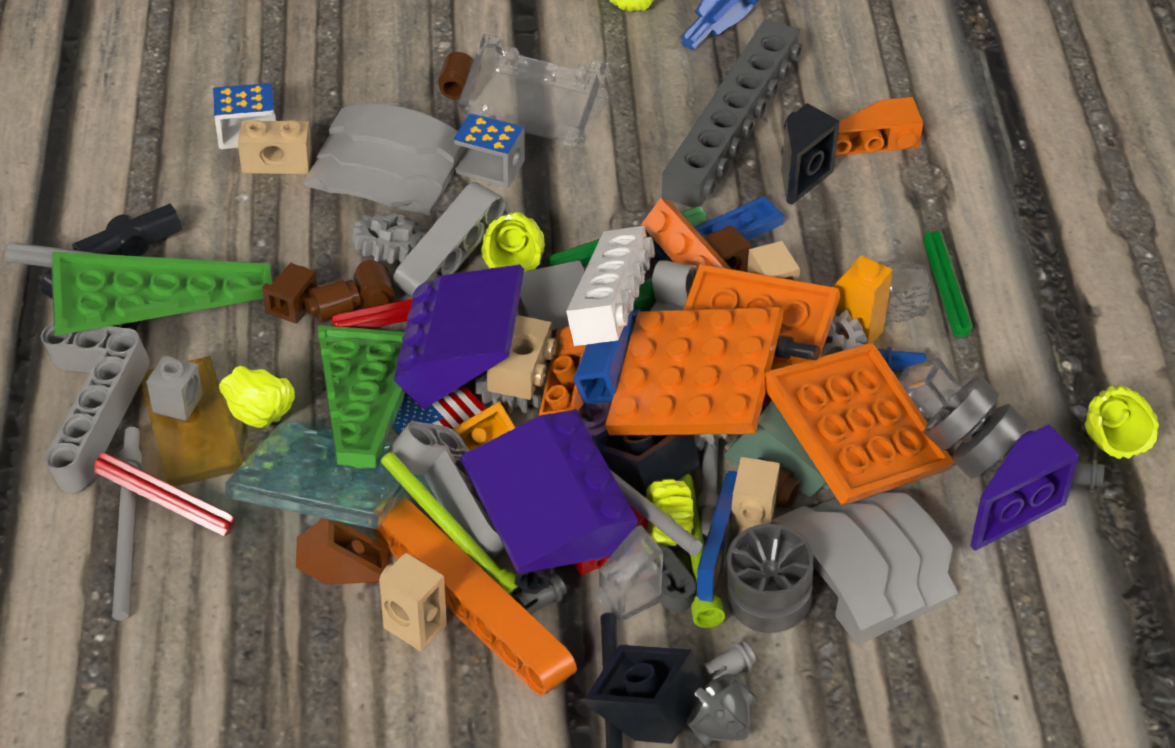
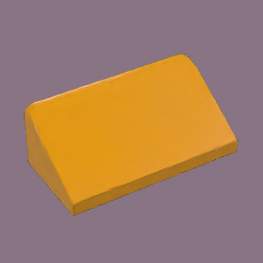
M499 401L452 430L462 438L468 450L471 451L516 427Z

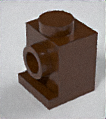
M290 263L281 274L274 278L272 285L265 283L262 287L265 313L297 324L307 311L304 299L309 297V289L317 287L315 271Z

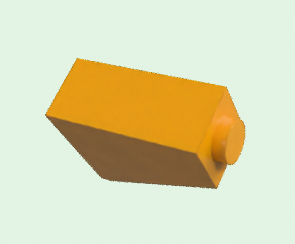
M860 255L832 287L839 288L841 295L836 308L839 316L846 310L853 319L859 321L868 339L867 342L863 343V345L874 343L884 331L893 269ZM840 329V333L846 339H849L848 333Z

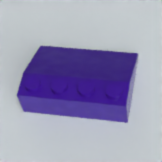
M520 264L441 275L430 283H422L413 292L411 309L407 315L406 330L402 337L403 342L400 355L397 358L394 381L422 409L427 408L509 357L524 275V268Z
M577 410L540 415L462 455L461 461L517 574L629 553L638 519Z

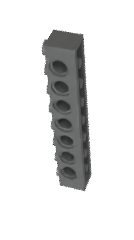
M766 19L763 20L663 171L661 198L693 208L701 207L706 198L710 199L712 197L719 177L724 178L727 173L729 161L732 157L736 158L738 156L743 139L751 136L756 119L763 117L768 100L775 98L780 81H785L789 75L792 62L799 60L802 52V44L799 43L800 29Z

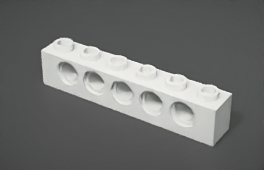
M645 226L603 231L566 311L574 346L619 340L624 326L628 324V315L633 311L634 300L639 297V288L641 284H644V275L646 271H649L650 260L655 256L653 239L646 236Z

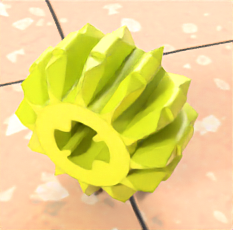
M663 479L649 485L645 498L692 534L691 531L694 528L693 516L695 514L693 512L691 490L684 481H675V479ZM648 521L647 535L653 544L676 546V542Z

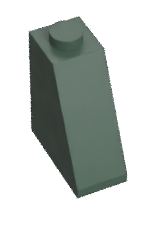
M772 400L761 410L756 434H739L724 454L727 459L737 464L740 463L741 457L752 459L762 457L770 462L780 463L781 467L794 472V477L801 480L799 492L809 497L815 494L821 487L825 490L830 488Z

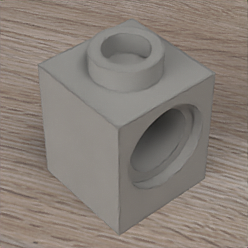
M163 355L147 380L152 412L187 421L203 395L198 364Z

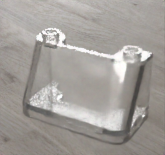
M483 34L458 102L461 111L466 115L465 118L469 114H476L523 126L525 133L557 140L560 144L570 148H576L577 145L585 144L610 99L614 87L608 64L591 60L587 70L585 65L578 63L577 69L520 56L518 49L511 47L510 51L502 49L499 46V37Z

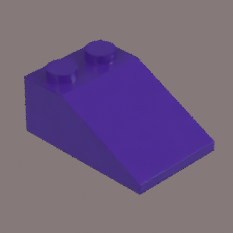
M1049 424L1036 431H1028L1017 440L982 493L970 544L974 551L1066 505L1079 454Z

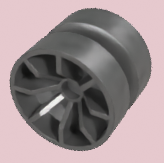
M981 375L973 378L958 390L932 417L923 431L942 451L962 440L954 453L952 461L971 479L979 476L988 468L1001 461L1010 452L1028 425V421L1009 403L989 414L998 399L999 393Z
M760 524L750 527L733 540L727 554L728 603L736 619L746 627L764 633L782 632L798 625L807 616L812 604L813 553L807 540L794 529L779 524Z

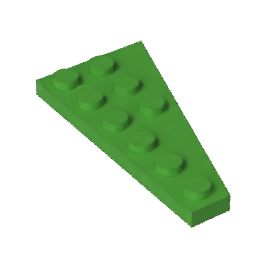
M52 252L54 336L263 299L262 287L265 283L272 285L270 263Z
M318 325V338L337 465L352 466L357 469L377 467L406 394L394 381L397 358L400 355L403 342L402 337L405 332Z

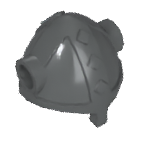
M722 675L707 684L705 690L700 687L695 692L699 700L685 723L705 746L708 747L713 741L731 742L747 738L751 723V705L757 698L734 675Z

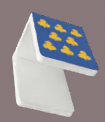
M270 83L213 88L214 117L219 149L238 148L241 120L276 121L273 108L272 85Z

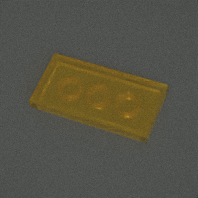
M210 356L188 361L198 364L203 395L187 421L152 412L147 380L154 369L147 370L140 383L166 480L174 486L244 470L243 460Z

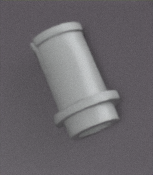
M742 641L739 644L733 642L729 645V650L708 663L702 664L701 671L704 676L719 670L706 679L709 684L712 680L722 675H736L741 671L749 672L752 669V664L756 662V658L746 642Z

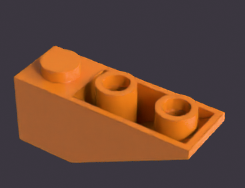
M914 98L880 100L842 119L839 122L835 156L919 148L923 121Z
M570 326L557 328L555 335L557 341L553 359L550 360L538 416L577 410L578 412L584 404L574 382V376L586 345L574 346Z

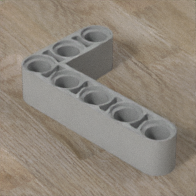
M51 323L42 331L41 340L56 368L90 373L45 458L46 465L58 488L64 493L79 492L89 484L95 473L94 463L102 452H106L149 368L150 360L139 334L133 329L108 326L54 336V323Z

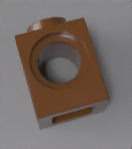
M732 225L703 237L732 270L747 272L749 249H752V245Z

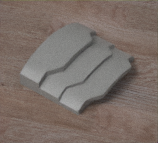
M368 103L351 105L342 108L330 126L329 137L317 154L316 162L304 179V186L327 191V193L358 196L391 208L398 207V209L431 216L454 175L455 167L466 151V147L454 144L457 130L421 112L387 104Z
M882 492L843 506L835 497L813 508L802 506L771 521V524L784 525L794 529L807 540L813 553V567L838 596L835 617L857 645L867 642L957 598L958 592L948 574L953 546L930 515L906 493Z

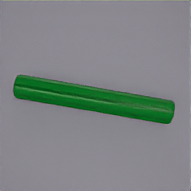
M929 230L924 234L925 239L923 243L952 333L957 338L962 336L968 337L972 333L973 325L943 234L939 230L933 232Z

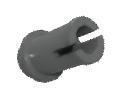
M1092 460V463L1077 462L1072 484L1089 486V490H1094V487H1102L1104 465L1097 464V460Z
M552 573L549 588L540 590L538 594L523 593L522 591L514 595L513 598L518 603H521V606L527 612L533 614L552 601L555 603L562 601V596L567 591L559 575Z

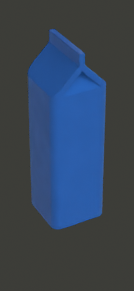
M635 309L629 313L628 324L624 326L619 340L586 344L574 376V382L584 403L612 402L614 393L617 390L638 312H641L640 309Z

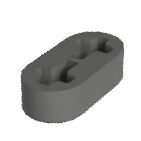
M651 544L643 548L639 554L638 572L664 607L672 611H684L690 608L696 592V582L692 575L667 546ZM663 563V571L658 566L659 564ZM671 584L676 589V591L671 592Z

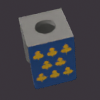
M469 114L454 137V144L467 147L455 167L456 174L509 188L525 161L523 126L476 114Z

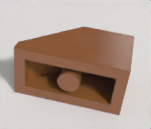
M329 514L297 537L296 569L326 585L379 583L381 573L388 566V547Z

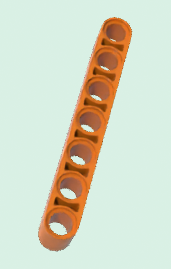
M403 497L370 518V526L374 535L381 544L388 547V550L397 559L403 554L408 553L444 576L446 607L535 693L543 696L576 673L577 667L574 658L565 646L410 500Z

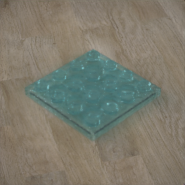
M297 422L280 423L227 480L224 497L378 529L406 489L381 464L382 457L391 445L385 444L376 468L357 469L352 466L337 465L331 429L318 431L304 428L302 424Z

